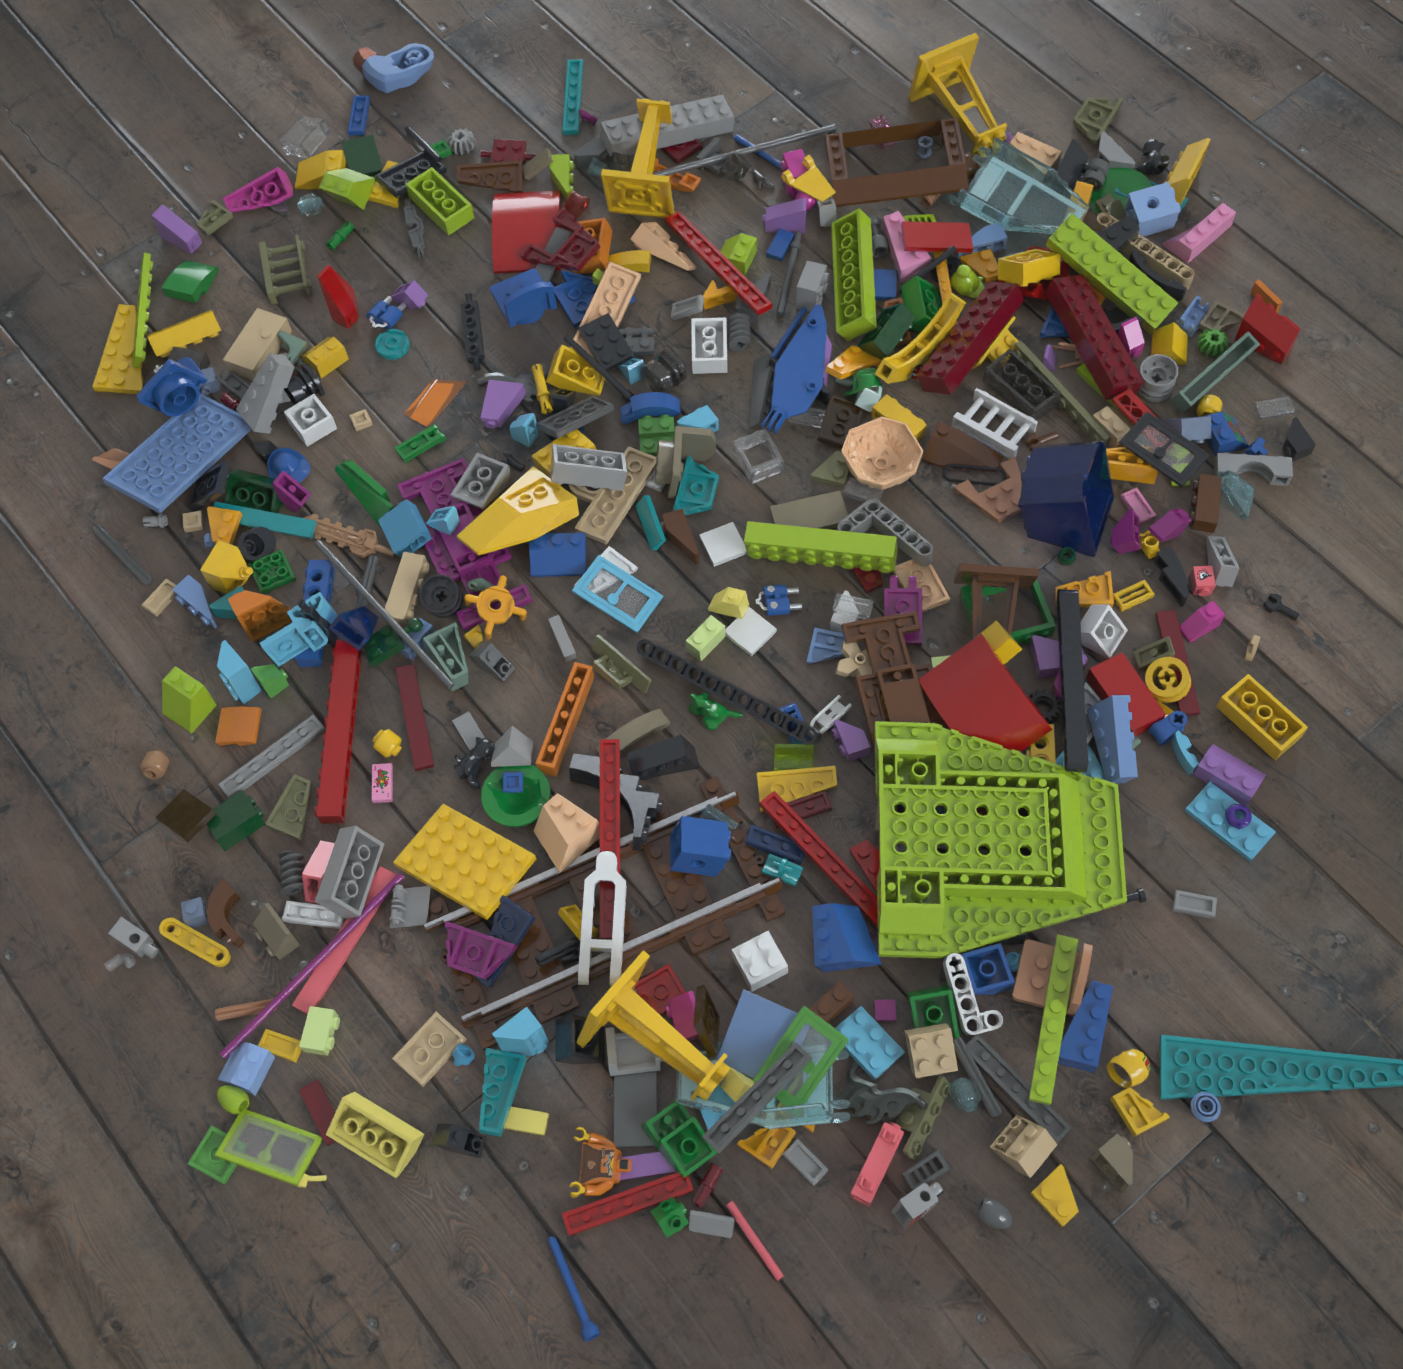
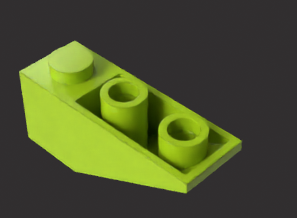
M569 154L551 155L553 160L550 164L551 179L561 191L566 201L571 203V196H574V189L571 184H574V176L571 171H574V163L570 161Z

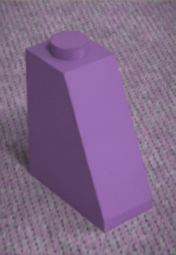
M807 198L767 207L766 215H762V225H765V232L777 233L780 228L792 233L800 231L802 234H805Z
M161 205L151 215L161 238L191 254L202 244L198 232L164 205Z
M488 381L480 417L484 426L488 428H501L526 395V390L522 383Z
M1036 635L1032 636L1030 649L1037 678L1057 676L1060 670L1058 641ZM1082 651L1083 670H1084L1085 665H1087V656H1086V654H1083V651Z

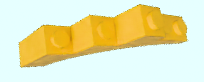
M950 293L926 328L901 351L884 358L875 375L888 384L908 380L916 365L925 364L933 350L937 349L950 333L966 302L955 294Z

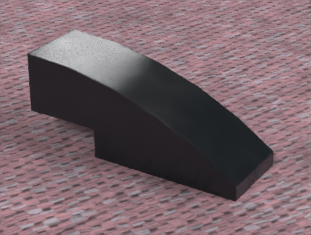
M1168 546L1157 552L1154 563L1162 571L1159 580L1180 607H1182L1188 598L1186 576L1177 555Z

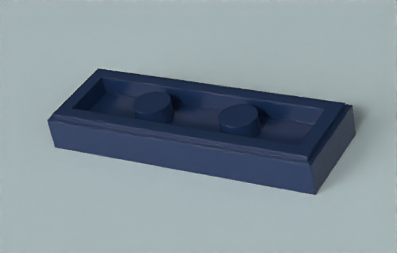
M750 825L744 844L801 865L805 853L791 839L758 826Z

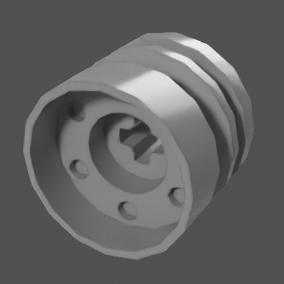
M1155 354L1143 360L1139 370L1144 383L1139 389L1138 394L1146 401L1159 403L1167 400L1172 395L1178 376V366L1172 358L1166 355Z

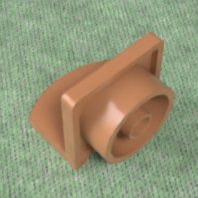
M1029 939L1024 942L1012 993L1013 1000L1044 1008L1054 946ZM1084 943L1080 952H1076L1066 1015L1074 1017L1081 1005L1093 945Z

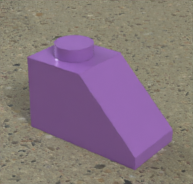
M415 280L399 286L391 295L393 301L399 304L404 302L406 307L411 310L417 307L418 309L426 303L425 299L429 296Z

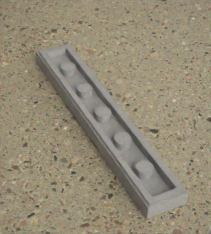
M313 714L218 784L228 798L242 790L244 791L326 729Z

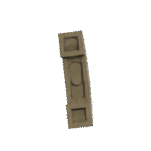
M656 709L630 721L606 739H620L621 756L622 751L652 732L654 734L658 733L671 723L661 709ZM599 744V745L595 748V750L597 751V753H598L599 756H600V744Z

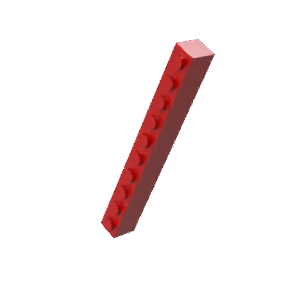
M336 640V645L332 649V657L334 659V663L330 666L332 681L328 683L330 698H327L326 701L328 716H325L324 719L326 733H323L322 737L324 751H321L320 755L322 769H319L318 773L320 787H317L318 805H315L314 809L315 817L319 819L321 824L345 823L362 647L359 640Z

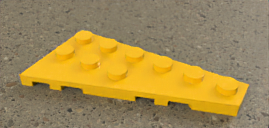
M118 305L93 383L94 391L138 394L143 388L142 361L139 368L132 367L137 312L135 305Z

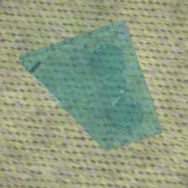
M1225 471L1220 488L1228 496L1231 504L1238 506L1242 512L1239 516L1242 519L1248 518L1255 488L1232 471Z

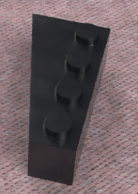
M1130 214L1096 234L1120 252L1138 236L1140 228Z

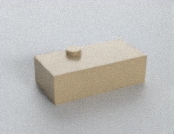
M257 308L223 358L228 372L233 371L238 376L253 381L269 353L277 355L281 349L283 341L278 337L279 331L289 334L292 332L287 318Z

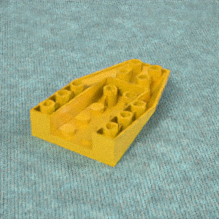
M533 466L457 535V539L477 555L534 540L579 516L577 497L559 484L551 482L548 476Z

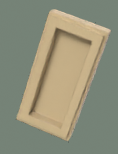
M165 579L141 606L158 617L176 597L172 590L176 584Z

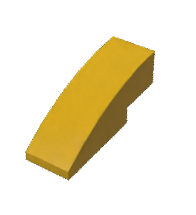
M635 250L612 254L608 257V264L612 262L635 272L649 273L651 250Z

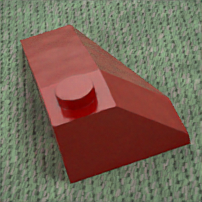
M327 265L317 275L332 320L349 329L359 318L354 289L330 265Z

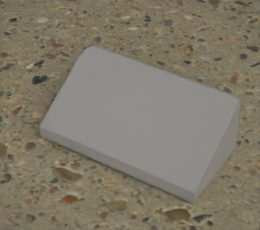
M695 1210L690 1211V1231L732 1238L735 1223L733 1217Z

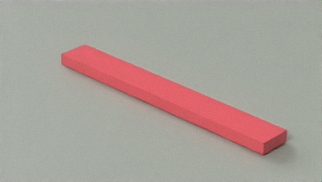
M380 866L373 877L364 907L397 874ZM382 902L314 969L292 1004L294 1008L308 1015L310 1006H318ZM353 918L346 919L337 935Z

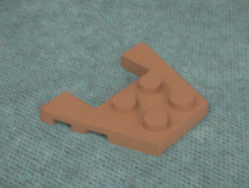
M1015 457L1000 464V469L1005 472L1007 480L981 493H978L970 481L966 480L954 486V492L958 495L960 493L970 504H975L980 508L981 512L996 523H1000L1028 509L1030 504Z

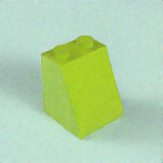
M347 168L327 171L324 173L319 188L335 200L364 210L374 186L375 178Z
M175 666L162 680V713L192 734L217 704L203 684Z

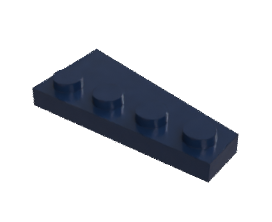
M502 895L499 910L495 913L493 919L495 921L488 936L515 944L518 947L536 917L508 897ZM514 952L487 979L474 977L487 987L492 988Z

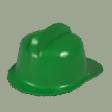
M876 368L862 369L854 376L853 389L845 392L844 395L858 393L865 388L883 386L885 383H880L879 377L875 375Z

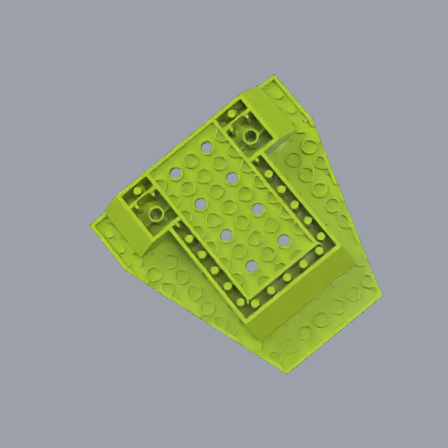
M875 721L876 799H879L880 869L877 875L878 957L944 958L952 953L958 954L1127 902L1118 784L1097 777L1092 778L1081 774V772H1066L1062 765L1035 756L1029 757L1020 754V751L1002 748V745L975 736L970 737L959 733L957 730L943 728L942 725L936 723ZM894 806H904L905 812H896ZM943 806L946 809V813L938 814L935 808ZM984 807L987 810V815H979L977 808ZM1018 809H1026L1028 811V816H1020L1018 813ZM899 843L905 845L906 851L898 852L895 849V845ZM937 846H946L948 852L945 854L939 853ZM978 847H987L989 854L982 855L978 851ZM1020 848H1028L1031 854L1023 856L1020 853Z

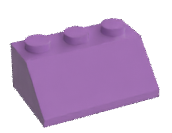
M1214 744L1209 748L1193 774L1207 784L1212 782L1244 806L1248 805L1266 776L1264 773Z

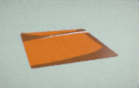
M433 379L406 410L404 415L426 427H430L466 382Z

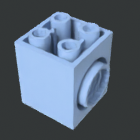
M1169 182L1129 193L1124 210L1126 216L1132 215L1140 228L1138 234L1144 237L1174 228L1180 213V205L1175 201L1174 189L1170 187Z

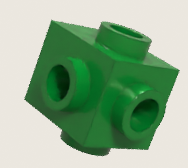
M673 1196L668 1200H664L659 1206L650 1211L666 1238L689 1224L685 1217L688 1213L682 1202L677 1203Z

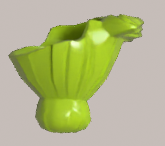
M960 265L950 279L951 286L960 295L976 299L984 289L982 283L984 278L982 276L977 277L967 265Z

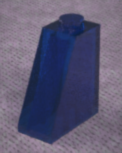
M363 606L339 614L328 629L357 650H360L370 639L379 617Z

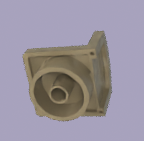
M675 426L673 441H658L655 484L668 485V499H675L678 483L681 482V474L683 473V462H681V459L687 460V456H691L695 461H706L715 453L716 436L711 429Z

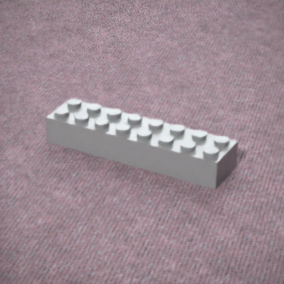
M723 94L670 106L672 125L660 123L657 149L693 141L694 139L698 140L732 132L734 115ZM639 114L601 122V139L611 159L636 153L644 123L639 120Z

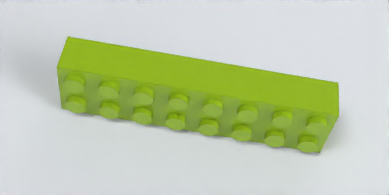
M860 208L831 223L836 332L847 341L877 328L871 219Z
M1073 213L1066 218L1046 243L1050 250L1061 254L1060 258L1080 275L1083 274L1090 284L1129 317L1133 318L1139 315L1143 320L1141 327L1150 335L1178 304L1176 300Z
M747 521L744 538L747 555L753 559L768 558L771 561L787 560L790 563L805 562L808 565L823 564L827 567H834L835 565L842 566L845 569L860 568L864 571H871L872 569L879 570L882 573L895 572L898 552L896 536Z

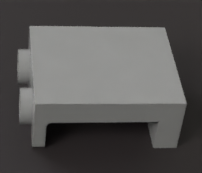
M614 1027L606 1028L610 1076L661 1070L660 1062H664L661 1058L626 1033L615 1034Z

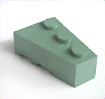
M455 622L424 637V652L455 684L450 690L453 692L469 684L468 668L461 646L457 623Z

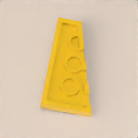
M827 766L758 772L759 803L773 791L788 803L823 790L837 787L836 767Z

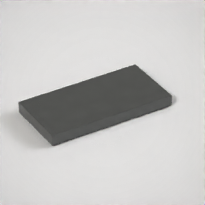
M592 395L538 422L536 425L538 430L558 439L615 409L612 403Z
M657 1071L615 1075L614 1143L616 1148L655 1147L641 1125L657 1114Z

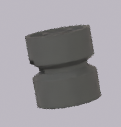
M1091 159L1087 165L1082 182L1094 185L1092 191L1101 190L1110 168L1109 164L1103 159Z

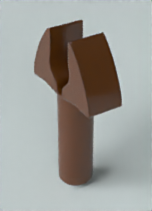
M1054 431L1042 437H1037L1034 432L1027 439L1026 445L1037 443L1030 446L1029 451L1042 452L1044 449L1043 444L1058 438L1059 433Z

